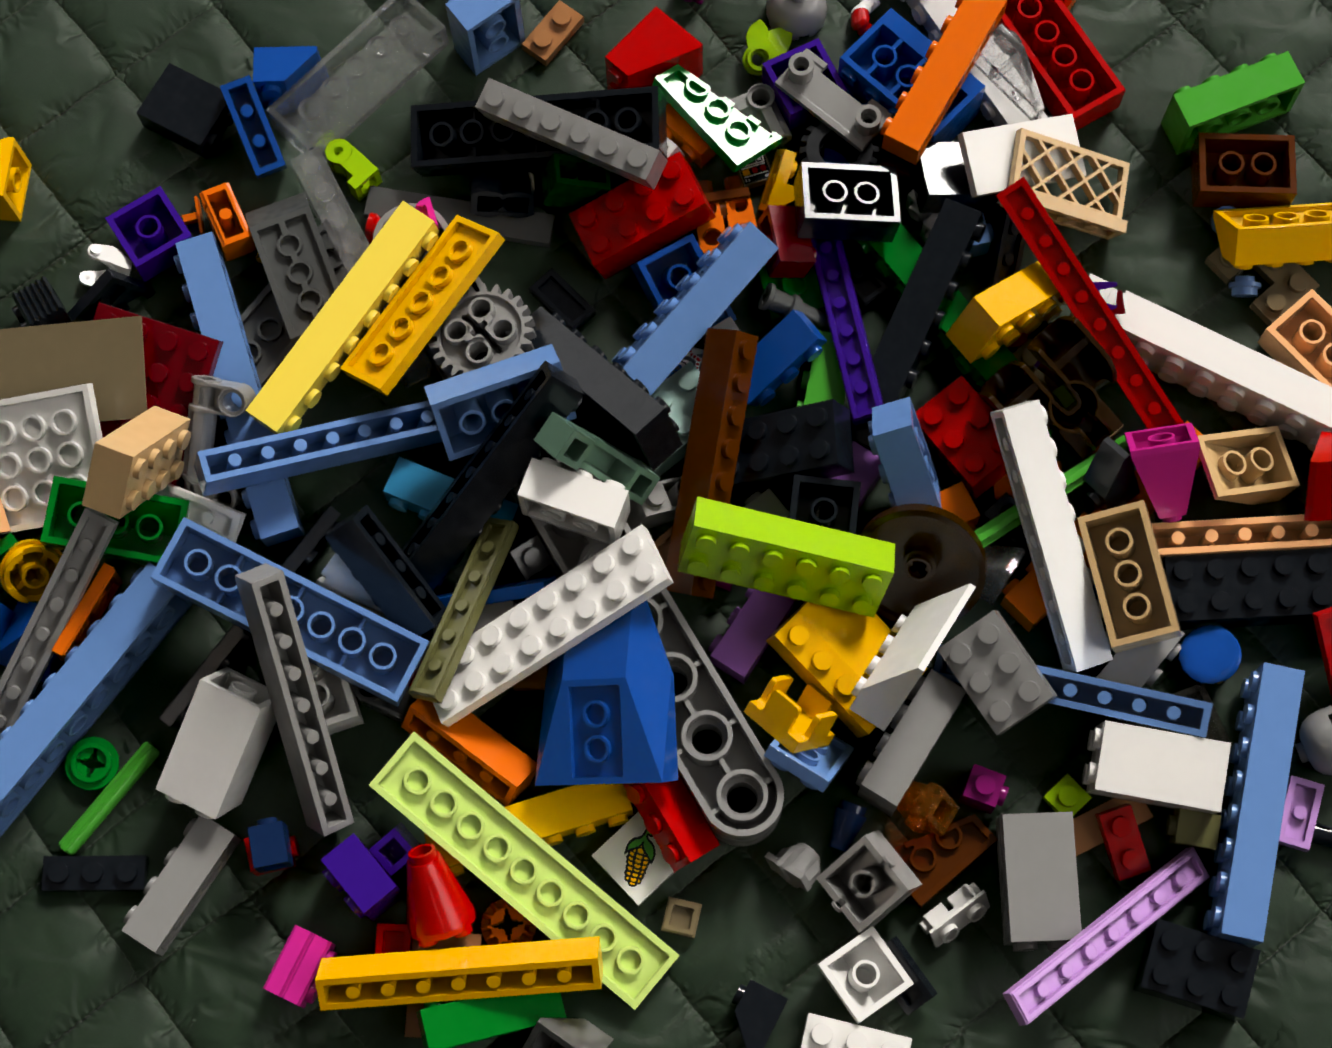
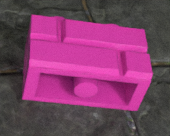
M295 925L263 989L302 1008H305L307 1002L313 1004L318 996L315 978L321 958L337 957V953L334 952L336 945Z

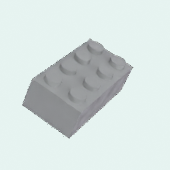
M931 669L927 677L921 675L907 698L911 701L910 705L908 706L903 703L893 718L890 726L894 729L893 733L885 732L877 744L876 750L873 753V756L877 758L874 764L867 761L858 775L855 784L860 788L856 796L892 817L966 694L965 689Z

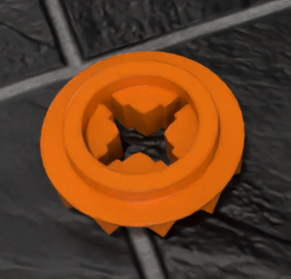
M504 899L492 902L483 913L481 931L488 945L532 941L536 926ZM506 911H508L512 921L523 922L522 925L512 928L511 940H508V935H506L504 929L494 928V926L504 922Z

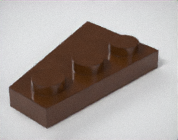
M975 814L936 829L935 832L920 838L904 842L903 845L894 848L922 883L910 895V898L920 909L997 843L998 839Z

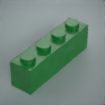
M561 992L458 1000L446 1004L445 1001L423 1003L425 1009L416 1012L424 1048H454L534 1028L540 1018H566Z

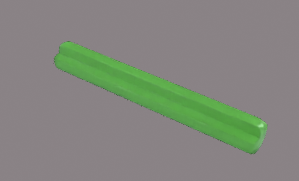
M144 742L59 841L58 845L64 852L71 856L76 854L159 756L160 752L149 742Z

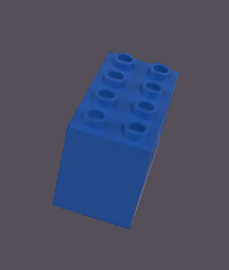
M890 8L840 57L838 74L847 89V93L862 105H866L873 98L886 108L889 113L893 114L894 118L898 111L895 108L897 101L903 91L909 92L913 86L910 81L916 68L919 65L924 67L928 59L925 56L932 41L895 10ZM971 73L966 78L930 142H951L978 115L985 85Z

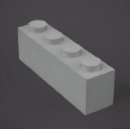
M199 816L198 819L193 818L188 823L183 832L185 838L179 847H173L169 851L163 862L166 866L158 877L154 876L150 879L143 891L145 894L144 898L138 906L134 905L127 912L123 920L125 926L121 931L161 956L165 954L241 841L235 834L211 819Z

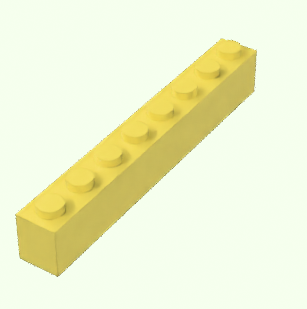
M405 201L400 203L245 410L255 421L274 434L297 430L302 423L301 417L308 408L311 409L318 403L322 395V389L328 381L332 382L336 379L341 371L342 362L361 341L360 338L366 330L370 329L380 316V311L386 303H390L400 290L399 286L404 279L409 277L419 265L418 260L424 252L429 251L438 240L439 230L432 219Z

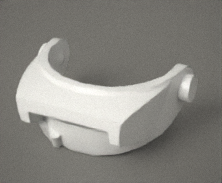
M91 244L88 247V257L105 264L111 270L129 276L132 261L121 250L113 246ZM106 270L83 271L79 276V281L82 285L91 287Z

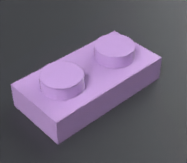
M1293 775L1289 776L1279 844L1304 852L1310 850L1324 792V784Z

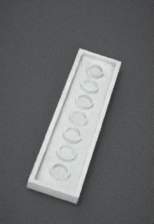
M641 524L473 633L442 703L433 702L441 724L449 727L673 584L674 582L648 529Z

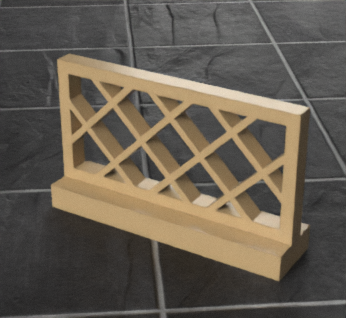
M1024 128L1016 131L1008 187L1020 179L1021 171L1027 169L1035 183L1031 188L1054 223L1107 240L1126 233L1128 221L1123 220L1122 216L1130 163ZM1026 140L1033 142L1040 153L1033 159H1030L1024 149ZM1054 149L1061 151L1067 162L1060 168L1056 166L1049 154ZM1040 158H1043L1051 174L1043 179L1033 164ZM1081 158L1087 159L1093 169V172L1086 177L1076 162ZM1067 167H1070L1078 181L1070 188L1061 174ZM1107 167L1118 169L1117 183L1111 185L1103 171ZM1094 176L1098 177L1105 190L1098 196L1095 195L1088 183V180ZM1053 177L1062 191L1057 197L1051 195L1045 185V182ZM1080 186L1089 200L1085 205L1079 204L1072 191ZM1106 195L1109 196L1113 203L1112 214L1105 212L1099 202Z

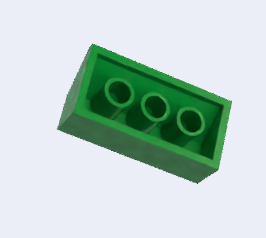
M54 476L40 539L44 547L65 550L86 508L82 506L86 481ZM154 494L150 500H146L121 519L109 516L118 521L119 524L102 557L147 565L150 562L156 566L183 517L188 519L190 501Z

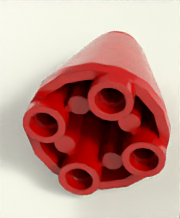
M421 844L412 848L408 852L409 859L407 860V927L413 939L418 940L420 947L424 948L434 946L440 940L453 936L455 938L468 936L473 931L472 923L476 918V910L455 875L433 844Z

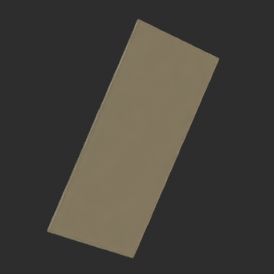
M142 316L0 329V400L93 383L100 422L134 419L147 410Z

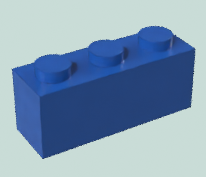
M250 75L221 85V91L256 177L261 179L287 169Z
M793 309L757 343L747 405H766L775 397L776 393L774 391L782 383L787 384L799 374L798 368L804 362L813 361L823 351L821 347L827 342L826 338L803 312Z

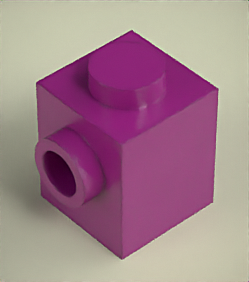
M974 764L969 771L958 802L991 814L996 805L1003 806L1009 790V787L1004 786L1006 775Z

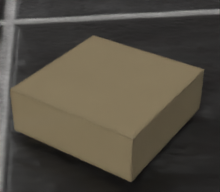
M668 897L661 932L695 939L702 904Z

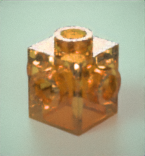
M913 781L896 809L906 819L905 824L913 831L918 833L927 831L943 836L960 807L938 784L933 782L924 784Z

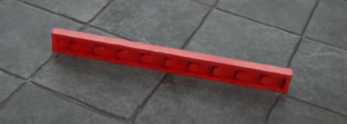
M1022 177L998 193L996 197L1074 317L1085 326L1110 356L1117 371L1116 381L1146 428L1151 429L1184 424L1025 177Z

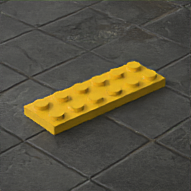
M456 215L340 369L347 376L388 396L504 243L505 239L497 231Z

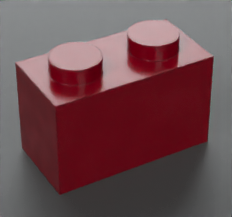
M768 205L757 221L758 229L779 248L766 263L768 276L771 278H804L816 263L817 252L815 247L812 246L811 239L797 238L795 206Z

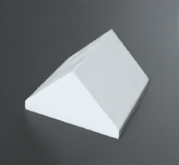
M871 926L816 965L857 1024L877 1012L914 984L874 926Z

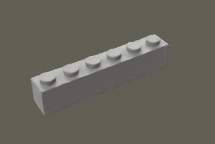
M488 78L475 105L476 109L492 121L653 190L668 162L658 149L491 78Z

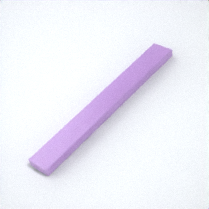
M1194 847L1185 848L1003 993L1019 1026L1031 1023L1210 877Z

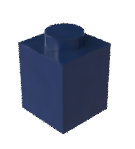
M270 817L256 821L257 826L247 827L253 867L256 871L264 873L294 866L289 830L283 821H277L276 817Z

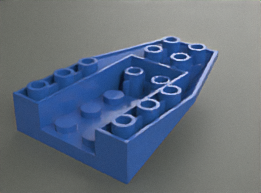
M647 600L550 662L545 681L535 786L663 783L678 780L674 675Z

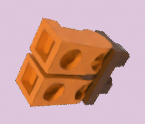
M739 175L725 178V190L713 192L711 181H698L716 215L714 219L696 228L697 242L703 254L708 250L712 251L720 244L717 238L728 226L733 227L737 223L741 225L751 222L757 227L749 187H744Z

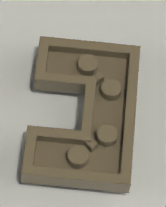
M1220 247L1210 254L1204 262L1226 285L1243 271L1234 268L1231 263L1222 257ZM1294 262L1284 263L1282 267L1278 268L1253 265L1252 269L1270 287L1256 298L1249 308L1270 326L1311 289L1316 292L1320 285L1300 265Z

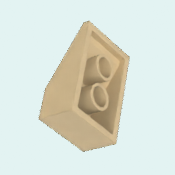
M1278 426L1197 436L1200 442L1199 457L1215 500L1248 505L1276 502L1300 486Z

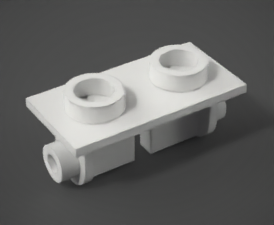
M974 882L970 885L965 883L947 897V901L953 907L950 911L940 903L922 916L923 921L919 925L926 934L930 933L936 948L943 943H949L954 940L962 928L970 922L980 920L985 915L987 909L990 908L986 892L984 890L981 891Z

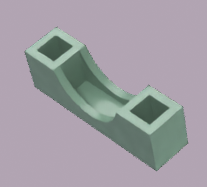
M555 412L551 413L534 438V441L555 459L575 470L582 468L603 482L614 480L623 484L625 490L629 491V499L640 505H643L660 480V477L640 460Z

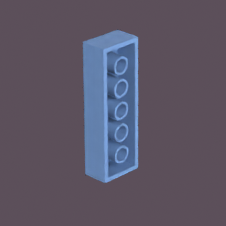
M747 222L741 225L737 223L733 227L728 226L717 238L720 244L712 251H706L696 262V265L699 267L696 272L691 275H685L675 286V289L678 291L675 296L669 300L667 298L658 305L654 311L657 315L655 319L649 324L645 322L632 336L636 339L635 342L628 348L623 347L611 360L613 363H619L624 368L629 379L641 381L648 389L650 396L707 332V328H710L779 249L753 223Z

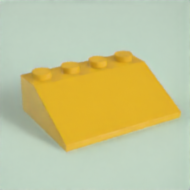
M805 601L765 641L806 684H814L834 701L835 704L832 711L838 715V718L857 738L869 735L876 728L875 725L849 709L856 699V696L852 695L851 692L861 676L866 679L870 677V675L865 673V670L875 655L882 658L883 654L878 650L888 634L894 638L896 634L891 631L877 614L874 617Z

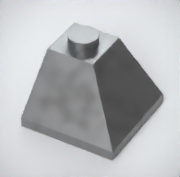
M540 1018L523 1048H609L614 1039L586 1019Z

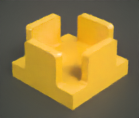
M789 674L772 677L761 697L757 700L749 701L744 710L746 715L792 754L828 746L835 736L830 730L838 717L834 711H831L835 704L834 701L814 684H807L796 702L786 694L794 680Z

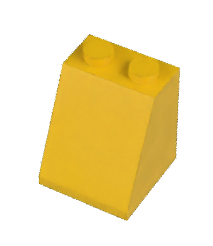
M14 137L0 139V220L21 222L32 164Z

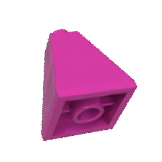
M1192 422L1125 432V440L1131 459L1158 518L1167 523L1180 521L1182 516L1187 514L1200 451V442Z

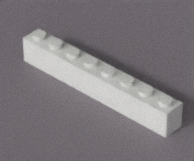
M1040 400L1025 401L990 412L1062 668L1064 671L1079 672L1111 661L1113 657L1110 640L1101 619L1103 614L1100 603L1096 599L1092 587L1094 585L1092 572L1086 566L1084 559V542L1077 534L1075 527V510L1068 502L1065 492L1067 487L1066 478L1063 472L1059 470L1056 460L1057 447L1054 440L1050 438L1046 425L1048 423L1047 412L1040 404Z

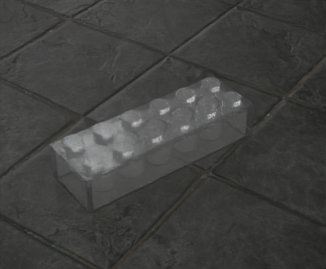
M387 0L266 109L272 126L316 166L326 156L325 148L330 141L345 139L449 45L445 25L417 0Z

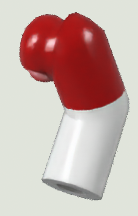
M862 0L852 9L850 15L851 27L854 31H857L860 37L873 26L869 22V14L880 6V0Z

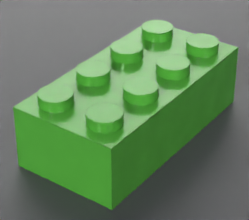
M1289 51L1279 55L1271 53L1263 57L1258 63L1250 66L1242 64L1234 68L1229 74L1221 77L1213 75L1205 79L1200 85L1192 88L1184 86L1173 93L1161 125L1178 155L1191 150L1198 133H1235L1290 112L1305 81Z

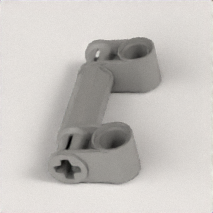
M194 375L191 377V382L194 384L193 400L188 406V418H190L188 431L191 432V438L184 450V468L181 478L184 480L183 489L203 496L194 468L197 452L214 448L217 415L237 417L245 413V410L256 397L253 388L245 383L222 380L214 376ZM233 392L240 396L242 400L241 407L233 404L231 398ZM245 488L228 491L232 498L231 503L225 501L221 493L204 497L234 509L243 502L241 491L245 490Z

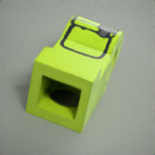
M334 139L327 144L325 155L330 168L336 174L344 175L348 179L347 184L350 192L359 202L368 195L370 186H378L383 182L378 168L345 139Z

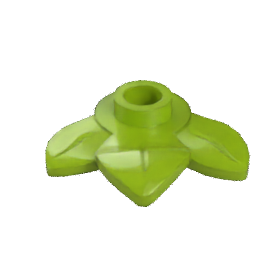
M761 19L753 23L746 33L747 49L742 56L745 70L755 76L762 75V64L760 66L755 65L752 62L753 55H759L762 58V63L786 53L791 45L793 33L781 27L768 31L767 26Z

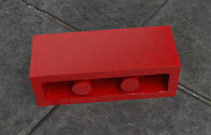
M679 774L676 781L623 784L628 799L637 808L644 820L647 831L653 835L661 849L664 860L670 864L674 873L720 845Z

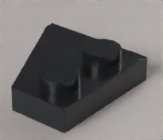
M107 269L68 312V315L73 322L91 321L94 319L99 302L128 311L130 307L127 303L143 294L148 299L156 292L149 283Z

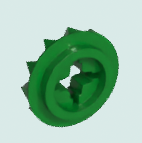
M100 737L84 738L73 745L68 752L65 761L66 774L69 780L78 788L86 791L101 790L102 787L111 782L120 770V755L113 744L106 739ZM97 754V760L105 765V768H95L93 773L89 774L90 769L80 762L92 761Z

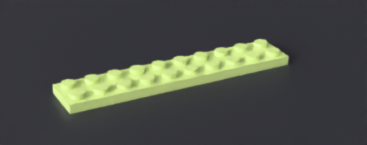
M415 731L370 782L369 786L551 940L600 936L603 960L602 983L634 1010H636L680 956Z

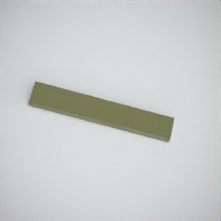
M490 517L484 524L483 531L473 547L408 691L413 698L442 703L520 528L515 521Z

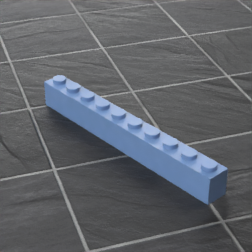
M211 231L175 243L178 255L173 256L179 274L184 273L186 283L182 284V290L186 301L193 304L195 312L190 313L194 329L196 332L200 331L201 335L223 341L213 376L222 380L248 384L257 395L262 387L218 240ZM233 392L231 396L233 404L241 407L242 400L240 396ZM247 412L237 417L219 415L221 420L226 419L228 430L224 431L228 445L274 435L273 432L255 421ZM288 477L245 487V490L241 491L246 508H251L254 515V520L250 521V526L256 540L260 539L267 547L305 535Z

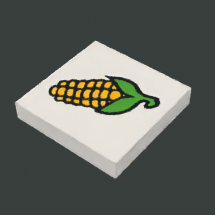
M639 812L591 855L638 907L674 874L670 864L664 860L661 849L653 835L647 831L644 820Z

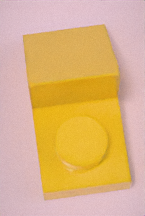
M787 149L776 150L758 210L765 211L768 205H787L795 200L794 186L787 183L789 179L793 178L798 163L795 161L796 152Z

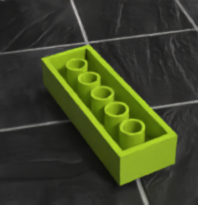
M697 496L681 541L677 571L874 617L894 575L895 543Z

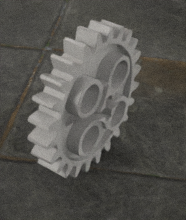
M482 283L480 292H475L471 285L468 289V295H463L456 307L431 338L433 343L429 345V348L435 354L433 358L437 365H441L443 373L445 375L451 373V376L454 377L525 353L524 351L534 350L530 340L537 337L532 328L535 326L533 317L530 316L531 312L528 305H523L521 297L519 295L514 297L509 288L502 293L497 284L491 292L488 291L485 283ZM490 311L486 316L478 317L481 312ZM468 317L484 336H489L492 344L502 352L497 353L493 350L485 338L480 334L476 335L473 327L463 318ZM505 331H512L507 337H499ZM465 333L462 338L454 339L457 334ZM487 353L485 358L481 360H475V358L479 354Z

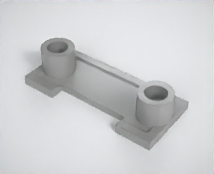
M808 48L803 52L792 55L789 59L788 68L775 81V86L858 151L862 152L881 131L888 117L893 118V114L889 113L886 108L873 98L866 105H862L822 73L827 69L828 64ZM803 68L804 71H798L797 69ZM870 120L872 123H865L864 121Z

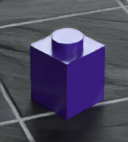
M400 822L373 845L369 851L389 875L392 876L407 863L409 859L408 852L420 845V843Z

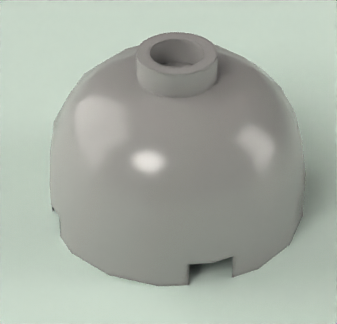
M767 0L766 15L771 29L781 27L793 33L792 40H799V37L815 35L823 27L827 17L826 0Z
M1331 705L1307 716L1299 729L1301 742L1295 744L1302 764L1309 761L1315 771L1328 776H1332V719H1329L1328 716L1332 714Z

